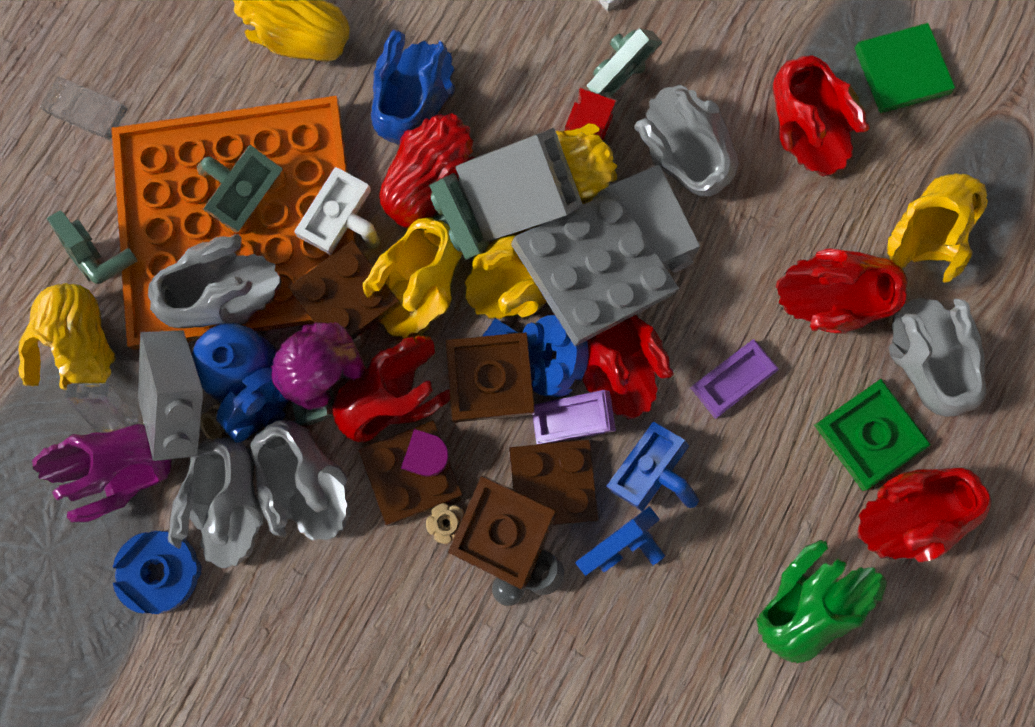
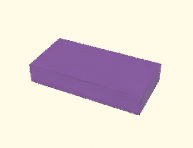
M753 339L691 387V390L716 419L776 373L779 368Z
M608 390L534 404L535 415H533L536 444L557 443L616 431L611 396Z

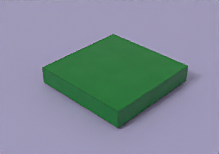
M929 23L858 42L854 48L880 114L946 96L955 89Z
M882 379L876 381L814 424L820 435L862 491L868 490L931 445Z

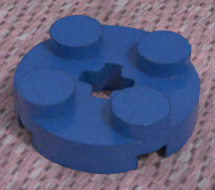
M547 315L540 318L536 323H528L523 330V333L527 332L532 389L540 395L561 397L569 394L573 389L568 388L573 384L574 380H581L585 374L589 353L588 342L585 341L574 346L555 315ZM556 351V359L552 360V352Z
M272 366L260 369L246 377L242 381L246 388L237 397L230 392L218 409L216 420L235 443L246 440L251 434L276 421L283 420L285 417V412L282 409L286 406L289 399H285L273 384L271 376Z
M144 532L133 536L120 548L113 564V569H116V582H113L117 597L127 608L137 613L163 614L180 607L188 600L195 590L197 580L202 572V566L197 559L194 548L186 539L182 541L181 548L178 549L169 543V532ZM151 563L155 565L163 563L165 575L162 580L149 581L148 578L151 575V571L148 566Z

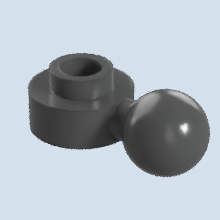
M542 550L526 588L519 589L496 577L492 584L493 597L501 605L512 606L522 599L527 589L538 595H549L556 591L563 581V564L553 554ZM549 570L548 576L542 581L543 573Z

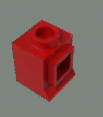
M580 88L578 103L575 102L565 124V131L582 128L588 123L595 124L600 130L594 133V135H599L604 141L613 119V114L611 113L616 101Z

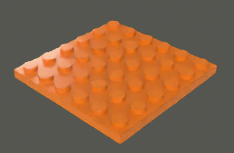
M337 95L112 127L120 253L129 248L137 259L136 263L122 271L127 347L132 350L140 349V332L184 330L187 342L197 341L208 329L217 326L210 325L182 329L166 325L150 310L151 301L148 297V287L151 280L161 270L177 263L188 248L202 242H210L216 237H231L234 234H239L242 238L241 248L234 252L236 256L252 254L263 256L267 262L276 265L275 271L281 279V287L275 292L273 301L266 304L264 310L255 312L248 322L242 325L259 332L314 323L288 286L352 240L357 245L355 232L347 228L331 255L298 238L294 233L334 168L337 167L348 173L340 102ZM251 145L283 170L239 232L235 233L203 210L221 182L211 175L207 177L201 176L197 172V165L205 157H213L231 170L246 148Z

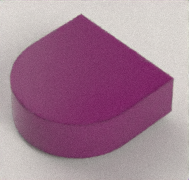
M414 429L401 469L425 477L438 475L448 464L449 452L447 446L439 437Z

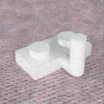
M335 167L295 229L294 233L296 236L331 255L347 228L361 235L369 249L377 248L380 245V239L374 225L356 215L371 192L369 184Z

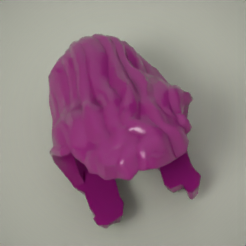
M316 322L313 325L303 326L302 331L296 332L282 344L273 360L274 365H272L271 376L273 384L285 399L313 410L323 409L328 401L331 400L329 392L325 391L338 381L342 371L344 376L354 381L365 373L366 367L356 349L354 341L341 325L331 322L328 324Z
M136 424L107 433L72 434L59 444L43 448L40 454L32 460L33 470L39 473V479L48 480L51 483H64L76 480L54 489L52 494L57 501L68 497L72 502L101 493L102 491L105 492V498L67 512V519L70 522L87 523L114 510L125 507L130 499L140 490L167 479L171 470L172 459L153 461L145 425Z

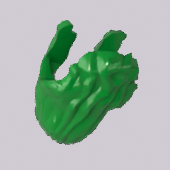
M823 540L806 545L782 573L777 595L756 618L758 633L767 647L782 659L793 663L810 661L833 640L846 635L852 629L863 626L869 612L883 599L887 585L885 577L880 573H876L874 567H860L836 582L835 580L843 574L846 568V563L839 559H836L833 565L824 563L812 576H805L803 574L828 549L827 542Z

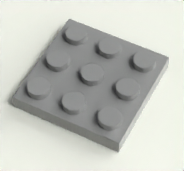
M615 190L583 204V206L567 216L543 223L515 236L511 243L574 346L673 296L679 289Z

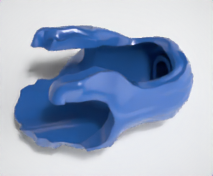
M394 29L384 44L383 53L377 59L376 68L373 72L374 98L371 120L373 128L380 137L399 145L405 131L418 128L422 125L424 119L430 120L432 116L438 115L443 104L449 97L453 96L455 85L451 83V76L454 72V67L451 65L452 56L442 41H439L438 44L429 45L423 40L418 44H411L407 49L403 50L405 34Z

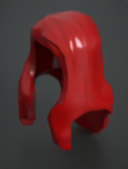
M813 55L801 56L796 60H788L778 71L773 81V96L780 124L779 139L782 148L793 154L797 158L799 165L804 164L807 171H815L822 177H829L837 172L838 169H844L847 161L852 157L851 151L854 148L851 143L850 132L853 130L855 132H867L870 129L869 124L866 122L865 109L859 103V97L851 84L837 78L827 63Z
M452 113L432 116L430 120L424 119L422 125L418 128L405 131L401 137L398 152L387 171L379 192L380 204L384 212L398 225L409 228L417 219L435 216L438 212L432 203L431 193L433 192L429 185L452 173H455L459 181V175L455 166L476 158L473 156L469 158L473 152L472 145L474 141L470 137V126L464 125L460 117Z
M829 248L817 251L816 255L809 260H798L797 265L790 266L787 269L786 275L777 281L776 289L780 296L778 302L784 307L785 312L793 315L795 319L811 322L810 327L812 331L822 330L846 334L849 331L863 328L870 322L890 317L897 313L904 306L907 299L906 287L908 279L904 270L886 258L861 252Z
M634 315L587 340L589 351L588 363L585 374L582 377L585 388L589 392L610 391L613 413L622 415L626 419H635L643 412L651 410V404L657 399L656 392L658 391L654 372L659 378H671L674 375L673 369L670 368L669 356L664 350L662 340L652 326L642 321L637 315Z
M423 335L405 338L393 348L380 351L371 359L369 367L360 378H356L354 381L349 380L339 390L333 404V416L335 424L348 439L356 442L370 441L387 426L417 422L433 415L450 401V389H447L421 404L432 392L431 381H425L412 390L415 370L436 353L434 342L430 336L425 337Z
M919 469L905 472L892 478L880 487L877 492V500L867 502L866 508L862 509L859 514L860 524L857 535L865 544H868V550L876 553L880 558L894 560L899 558H915L918 562L931 561L947 553L966 534L977 528L988 515L992 500L988 489L982 484L981 478L969 469Z

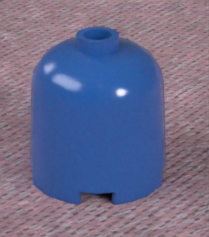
M230 323L220 324L208 329L196 341L191 355L202 389L216 401L222 403L230 392L237 397L246 388L242 383L246 377L260 369L274 365L273 360L278 349L255 330L241 324Z

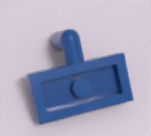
M654 421L606 486L612 493L641 512L646 508L661 485L675 492L687 508H694L699 502L698 496L689 483L681 476L672 472L689 448L688 443L685 439Z
M649 506L575 562L585 576L598 566L604 573L623 559L619 551L628 546L632 552L640 548L652 566H654L665 557V554L648 531L660 520L659 517Z

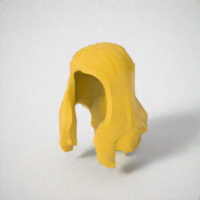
M233 0L235 4L234 12L237 16L243 19L244 24L255 27L253 31L245 30L247 39L253 44L262 45L276 55L328 62L342 55L343 48L349 39L350 27L347 18L338 6L324 0Z
M591 123L575 130L556 131L582 204L592 201L601 190L608 188L609 182L617 180V173L614 171L617 165L613 162V152L599 135H594L600 128Z
M954 173L935 178L918 199L908 204L907 211L896 224L891 233L892 235L889 236L887 243L889 260L893 261L901 269L905 268L911 260L914 263L925 260L949 261L951 263L944 272L943 283L950 282L955 277L961 275L973 253L968 243L969 233L987 207L988 200L986 198L987 190L985 184L967 174Z
M430 217L417 219L413 222L405 235L379 256L369 276L363 282V290L367 298L373 292L380 291L384 283H386L399 300L401 305L379 321L394 338L403 337L405 339L422 335L429 329L430 323L441 314H445L452 300L450 285L454 269L462 256V251L456 250L449 236L450 227L442 220L437 221Z
M534 227L497 238L489 244L483 254L475 256L472 262V274L467 277L465 285L467 288V303L472 308H475L477 315H485L488 319H502L505 316L519 315L523 318L538 312L546 303L544 296L511 245L515 236Z
M57 284L41 291L32 304L29 324L19 340L20 364L18 371L23 385H39L41 361L38 341H41L44 345L51 347L55 366L59 369L60 373L59 386L60 389L67 390L70 393L68 400L78 398L81 395L80 383L89 389L102 388L111 375L110 365L114 363L116 358L101 328V311L97 299L89 289L77 284Z

